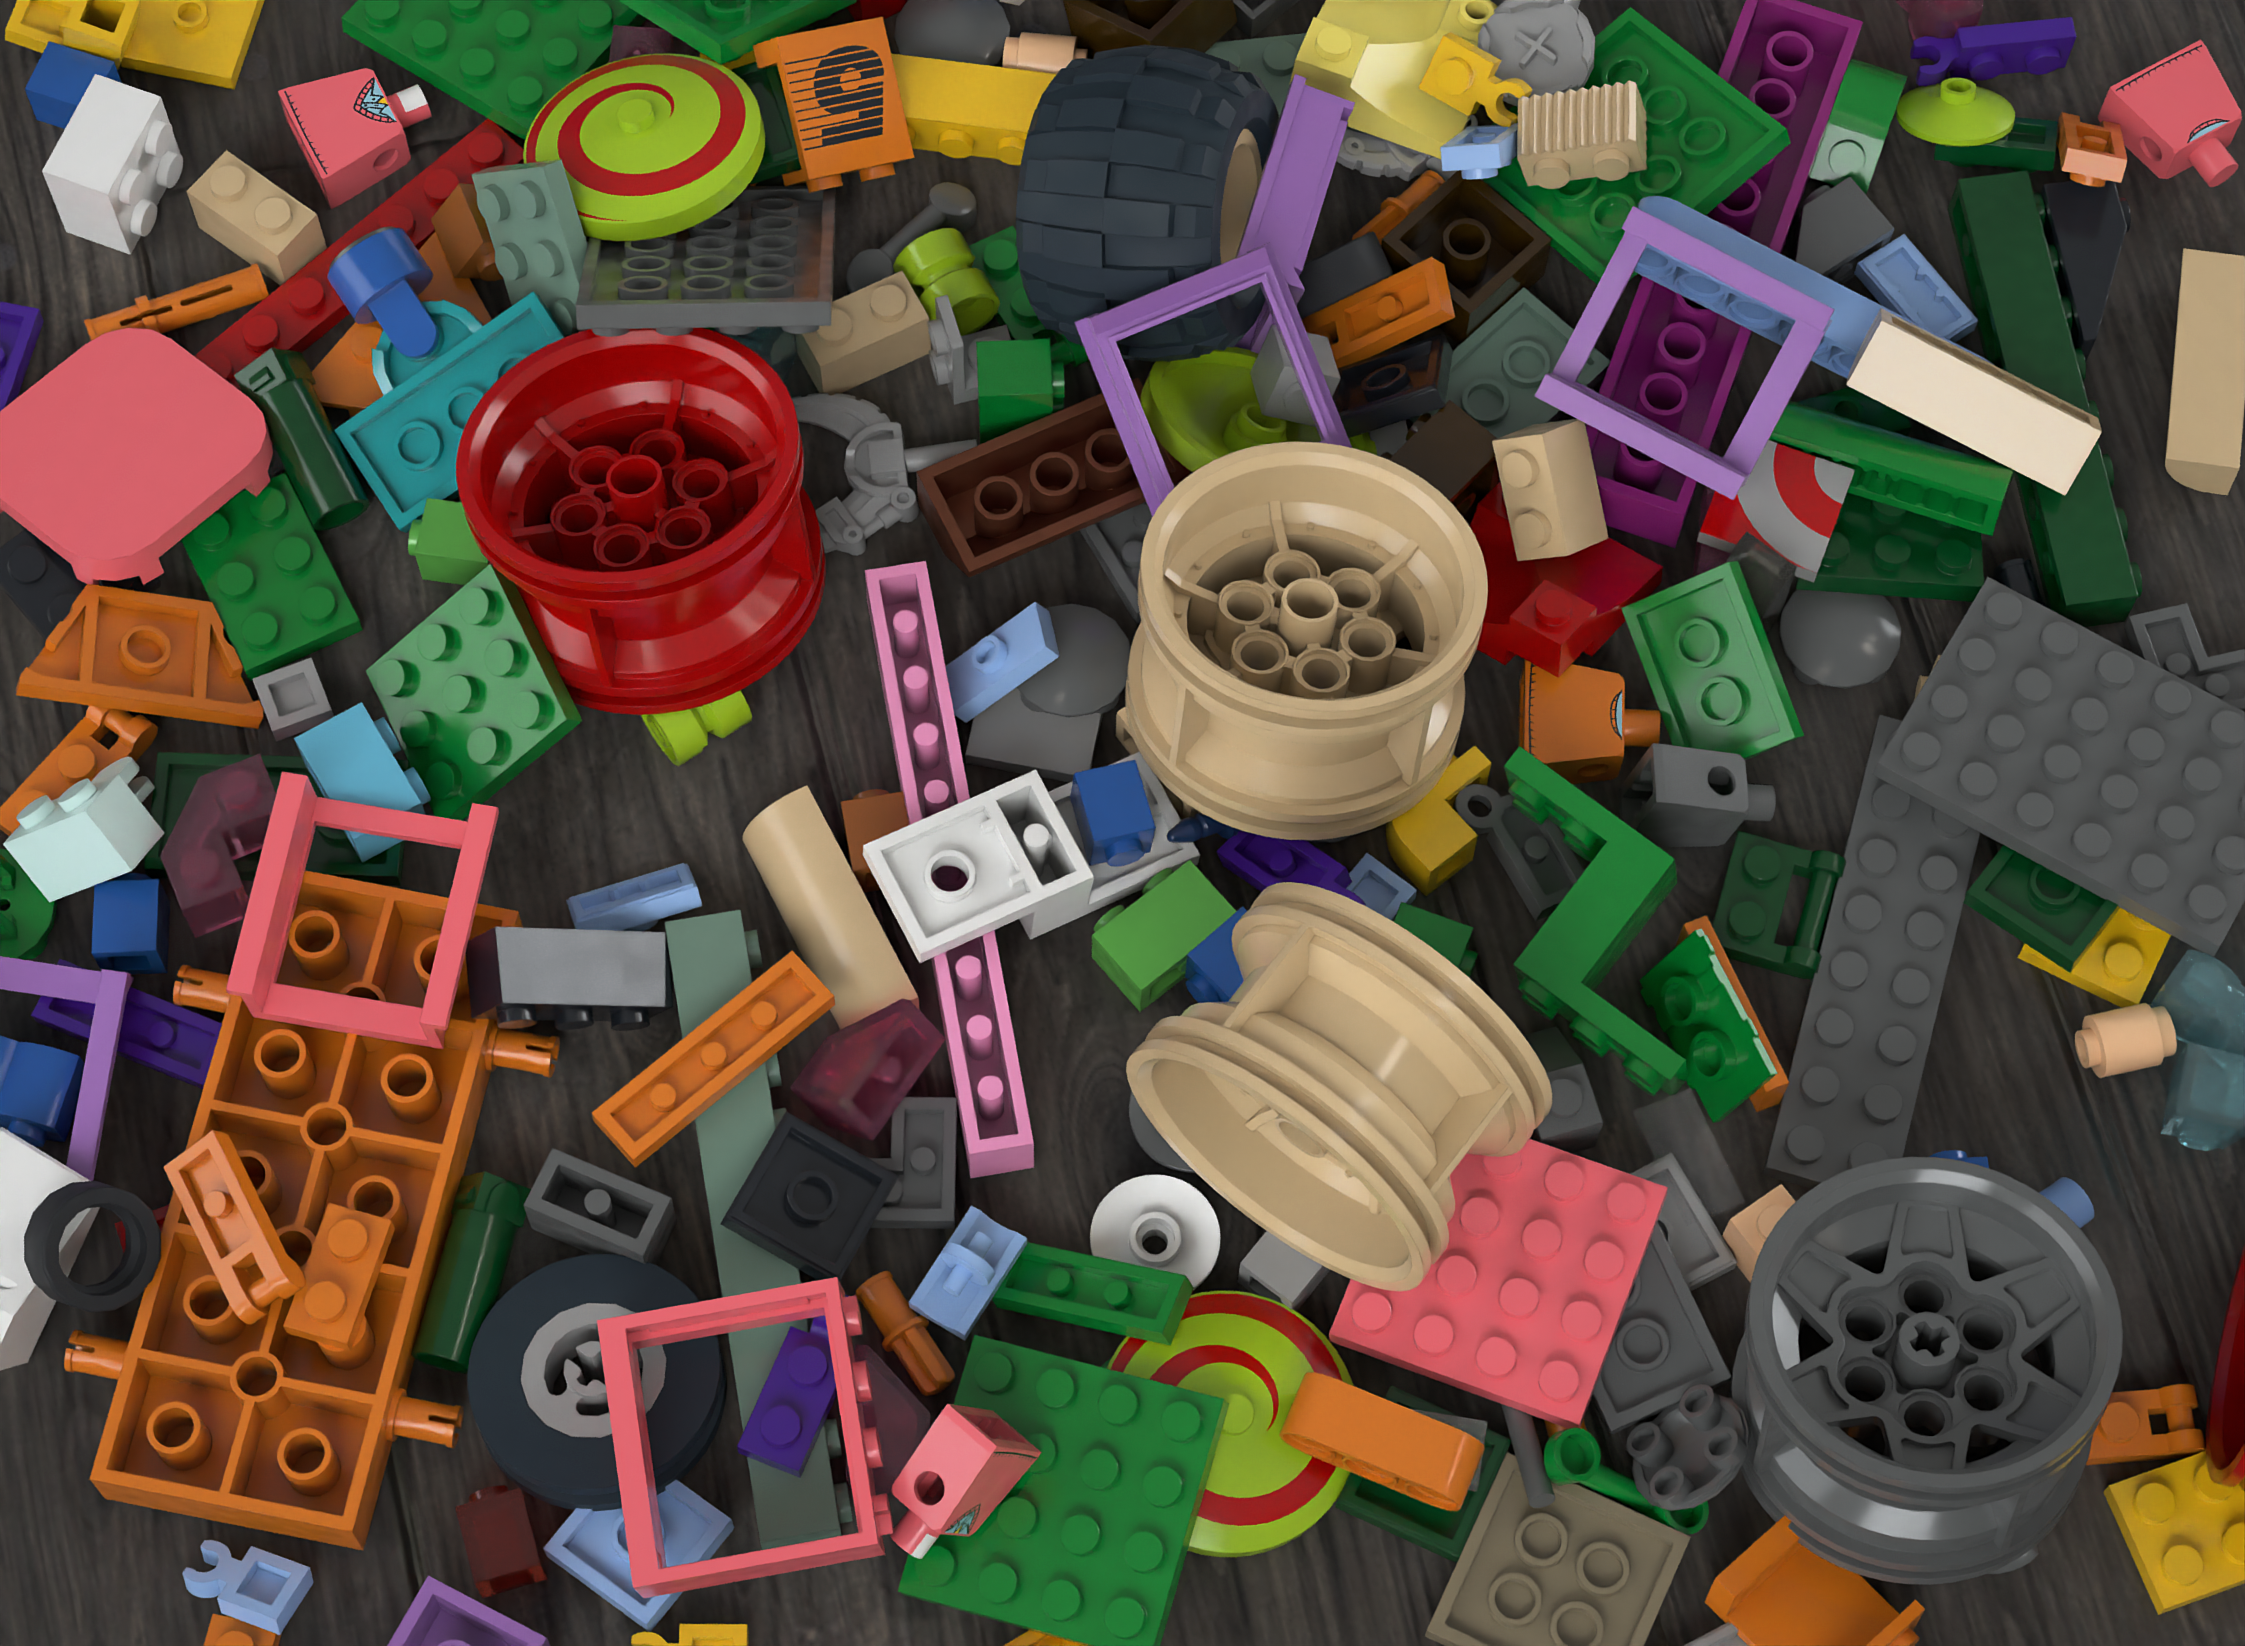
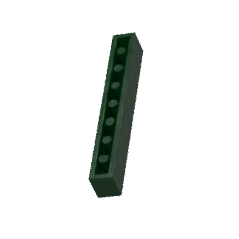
M2028 171L1958 179L1947 210L1973 313L1978 319L1977 329L1985 359L1996 367L2097 417L2100 422L2097 405L2094 400H2087L2083 385L2086 378V363L2083 351L2080 347L2074 348L2069 331L2072 326L2071 304L2066 295L2060 296L2056 281L2059 271L2058 254L2053 243H2046L2043 231L2045 205L2041 193L2033 192ZM2097 440L2065 496L2014 470L2046 603L2050 605L2052 611L2083 627L2125 622L2135 601L2141 597L2142 576L2138 564L2130 562L2125 546L2128 538L2127 518L2124 510L2121 507L2116 508L2111 492L2114 483V471L2110 456L2107 453L2101 454Z

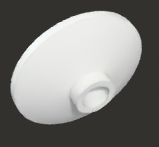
M1166 1175L1139 1176L1115 1187L1099 1204L1094 1214L1090 1231L1092 1256L1186 1275L1194 1287L1193 1290L1201 1285L1211 1273L1218 1258L1221 1239L1217 1216L1204 1195L1189 1183ZM1150 1236H1158L1164 1239L1167 1248L1160 1254H1150L1143 1248L1142 1243Z

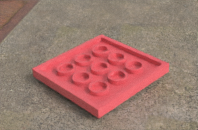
M1529 1139L1522 1149L1513 1155L1496 1157L1466 1154L1450 1174L1455 1198V1211L1453 1217L1447 1223L1449 1243L1446 1250L1431 1265L1429 1272L1421 1283L1411 1290L1389 1291L1350 1279L1329 1332V1340L1338 1345L1565 1428H1580L1667 1197L1668 1187Z

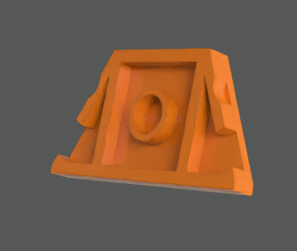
M435 231L418 250L433 272L431 282L418 295L421 302L446 300L473 313L484 325L492 319L470 278H454ZM378 321L367 324L355 322L311 372L316 381L313 388L322 406L347 409L350 417H353L383 396L373 374L372 348L376 349L383 332V328Z
M87 584L72 604L67 617L57 624L46 639L42 651L30 667H26L21 673L16 687L17 696L259 729L264 711L259 700H252L241 677L244 667L235 648L224 638V625L213 602Z

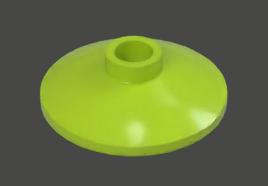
M1949 78L1942 83L1921 86L1904 94L1899 100L1896 118L1903 129L1917 138L1940 145L1964 147L1988 144L2006 136L2014 126L2015 111L2012 105L2001 95L1976 86L1974 82L1968 79Z

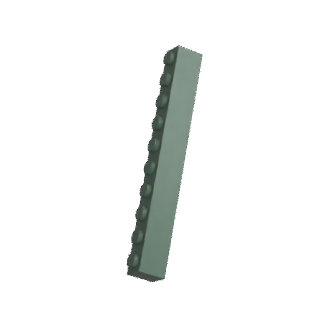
M741 910L665 922L682 1039L752 983L750 969L763 967L757 929L744 931ZM777 1053L695 1119L722 1298L801 1284L800 1270L721 1225L725 1214L786 1112V1108L773 1110L770 1088L782 1086ZM814 1317L728 1333L743 1432L790 1326L809 1333ZM836 1418L826 1419L801 1478L747 1457L762 1550L842 1536L840 1524L853 1522L847 1482L833 1484L829 1459L842 1457Z

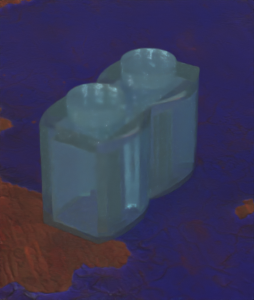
M2187 950L2150 1004V1007L2163 1006L2166 1008L2175 1028L2176 1039L2189 1044L2201 1045L2209 1059L2219 1068L2232 1076L2245 1080V986H2242L2234 972L2220 960L2203 952Z

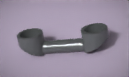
M943 182L932 187L929 193L928 206L880 249L864 250L852 259L846 274L847 294L849 295L893 275V265L896 257L907 245L924 234L942 228H954L961 233L969 230L977 218V202L974 194L968 188L953 182Z

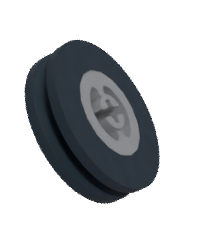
M591 1254L567 1258L533 1272L508 1290L488 1313L477 1333L472 1346L467 1373L468 1395L474 1419L491 1457L500 1470L528 1494L555 1506L573 1510L576 1508L592 1509V1511L622 1508L606 1385L603 1384L605 1377L597 1320L700 1302L697 1296L682 1281L661 1267L649 1262L643 1264L626 1256L616 1254ZM717 1335L637 1349L639 1368L643 1369L641 1384L657 1495L664 1492L667 1485L676 1479L679 1481L689 1473L705 1454L719 1428L725 1407L727 1386L725 1366ZM577 1355L581 1362L584 1374L593 1380L588 1385H586L580 1367L571 1361ZM564 1367L563 1373L567 1389L563 1394L556 1396L553 1395L554 1383Z

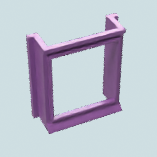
M1297 74L1294 75L1289 85L1235 256L1237 258L1247 254V251L1271 242L1296 306L1305 291L1299 276L1303 270L1348 124L1347 120L1355 104L1352 101L1305 85L1306 78ZM1266 300L1254 325L1234 347L1248 349L1259 354L1271 325H1275Z
M1633 206L1621 228L1625 230V233L1553 372L1545 374L1535 397L1734 500L1739 489L1747 482L1832 322L1830 318L1835 309ZM1648 244L1796 320L1724 457L1577 382Z
M1271 242L1247 251V254L1127 303L1074 322L1152 517L1166 496L1174 489V485L1116 341L1258 283L1321 438L1319 442L1352 448Z
M0 956L1 990L95 1004L66 1164L70 1169L93 1181L126 997L134 977H131V974L106 969H102L100 972Z

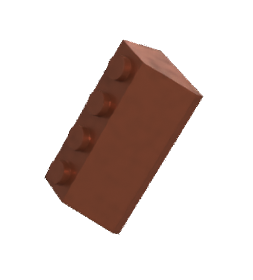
M1139 378L1131 381L1141 403L1143 386ZM1102 393L916 472L918 505L943 553L968 577H972L1146 502ZM1155 438L1175 488L1191 473Z

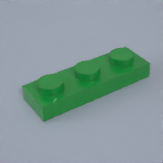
M1027 1242L1024 1250L993 1296L992 1301L997 1308L1171 1346L1194 1287L1186 1275Z

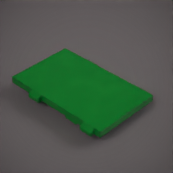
M1702 929L1692 932L1639 980L1643 987L1640 993L1648 1008H1654L1657 1014L1655 1017L1663 1032L1667 1033L1676 1053L1686 1060L1688 1073L1686 1082L1690 1090L1696 1089L1713 1123L1724 1119L1778 1074L1751 1018L1745 1012L1724 972L1707 934L1705 935Z

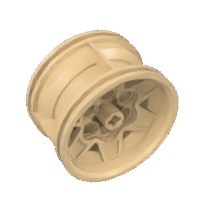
M1281 442L1254 446L1215 459L1182 480L1157 508L1143 540L1138 577V606L1141 623L1131 645L1125 687V707L1128 724L1136 746L1153 773L1170 791L1202 814L1222 824L1265 837L1286 840H1322L1350 836L1374 829L1410 810L1438 783L1454 754L1465 705L1464 672L1468 668L1477 649L1486 612L1488 597L1486 565L1478 541L1468 523L1440 491L1415 473L1383 457L1342 445L1320 442ZM1404 637H1407L1412 650L1395 648V645Z
M1283 882L1273 884L1260 893L1251 908L1240 918L1232 931L1233 952L1244 982L1228 1002L1197 1003L1189 1006L1181 1016H1170L1156 1023L1148 1033L1145 1042L1136 1048L1127 1061L1126 1073L1129 1085L1147 1118L1172 1149L1215 1191L1256 1224L1306 1257L1347 1278L1389 1291L1411 1290L1421 1283L1429 1272L1431 1265L1440 1258L1448 1246L1449 1230L1447 1223L1453 1217L1455 1211V1198L1450 1174L1466 1154L1503 1157L1520 1151L1532 1136L1534 1129L1542 1123L1550 1112L1552 1090L1549 1079L1529 1042L1502 1009L1467 975L1428 944L1385 916L1335 892L1303 883Z

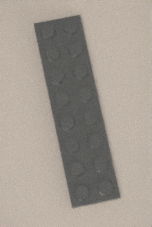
M1879 715L1875 725L1842 856L1847 861L1843 877L1838 878L1834 887L1818 951L1822 956L1818 974L1814 973L1811 979L1787 1074L1790 1083L1780 1102L1762 1173L1764 1176L1810 1189L1843 1171L1857 1166L1903 1157L1980 836L1979 831L1873 775L1879 759L1902 722L1901 720Z

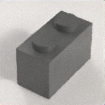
M554 1148L551 1149L523 1205L530 1226L535 1231L590 1254L623 1255L643 1264H646V1262L654 1265L657 1264L677 1223L671 1197Z

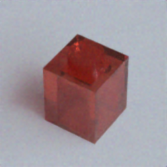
M505 1485L487 1487L472 1493L469 1496V1503L455 1507L474 1583L482 1598L547 1579L529 1507L521 1488L509 1491Z

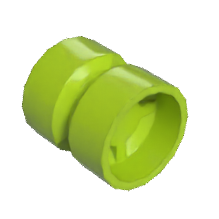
M942 228L924 234L907 245L895 259L893 265L895 274L903 271L928 314L930 321L936 319L935 298L948 295L961 336L972 334L981 329L994 317L1000 306L999 298L985 273L977 268H972L975 256L961 232L954 228Z
M741 690L700 707L678 712L640 715L661 750L678 767L702 752L703 748L708 745V733L725 738L752 721L750 708Z

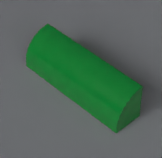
M1789 401L1769 438L1770 441L1854 469L1855 472L1847 493L1989 536H1993L2014 473L2013 469L2002 464L1793 401Z

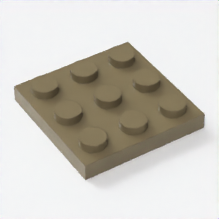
M1507 1452L1428 1626L1425 1637L1444 1646H1644L1691 1537L1575 1483L1558 1486L1551 1481L1555 1501L1545 1507H1531L1516 1456Z

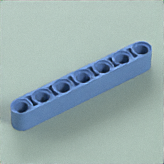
M1648 196L1641 199L1638 203L1637 208L1835 309L1830 318L1832 322L1811 361L1846 379L1859 348L1880 308L1991 363L1964 347L1676 200L1662 196ZM1649 244L1634 270L1636 273L1783 346L1796 321Z

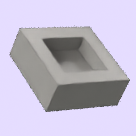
M312 658L252 679L276 741L312 729L334 717Z

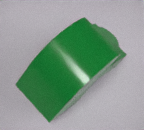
M1853 58L1850 60L1832 108L1810 178L1836 186L1851 177L1860 189L1867 194L1908 76Z

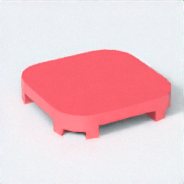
M125 328L107 332L82 346L0 411V513L6 512L68 561L78 580L86 584L99 585V580L119 581L139 576L144 585L164 573L159 560L160 556L242 489L245 488L255 497L261 493L271 481L268 468L273 456V443L264 415L256 404L171 338L150 329Z

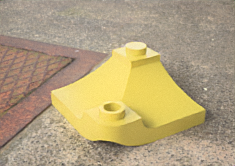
M1326 0L1318 16L1313 17L1295 59L1290 83L1294 75L1297 74L1306 78L1305 85L1354 102L1353 111L1347 120V127L1441 159L1440 147L1466 129L1470 116L1419 89V85L1443 35L1451 32L1478 47V34L1484 22L1486 24L1498 6L1491 0Z

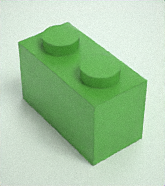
M1188 860L1175 871L1171 868H1166L1157 873L1143 888L1142 893L1144 895L1126 909L1122 905L1112 908L1094 926L1093 930L1095 933L1092 934L1093 960L1139 1012L1185 978L1187 954L1237 912L1191 860Z

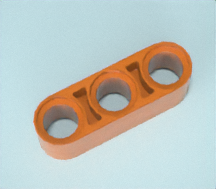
M1307 1372L1304 1375L1279 1434L1284 1442L1305 1454L1431 1506L1448 1511H1459L1485 1450L1484 1444L1460 1429L1338 1379L1315 1372Z

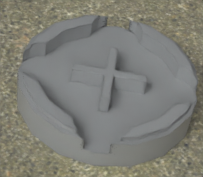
M1505 0L1494 10V14L1487 20L1486 24L1484 22L1478 34V48L1502 60L1494 76L1501 80L1518 78L1525 81L1532 88L1528 98H1531L1534 94L1542 97L1546 92L1554 95L1557 91L1566 93L1569 89L1578 91L1581 87L1585 86L1594 68L1595 36L1589 21L1578 8L1576 11L1572 6L1564 3V0ZM1505 93L1503 101L1518 107L1519 98L1511 93Z

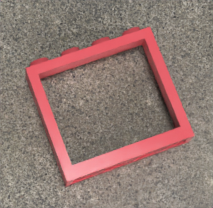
M837 1277L597 1320L633 1588L643 1598L885 1555L882 1535L894 1533L887 1493L876 1495L872 1468L883 1467V1455L877 1426L865 1427L862 1402L872 1401L873 1391L867 1361L855 1362L852 1336L863 1334L860 1308L856 1295L845 1297V1292ZM825 1315L858 1533L667 1567L637 1349Z

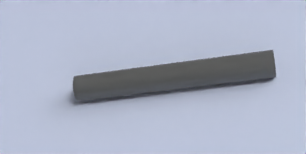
M1501 1404L1529 1505L1534 1508L1548 1506L1555 1501V1495L1545 1470L1544 1456L1532 1415Z

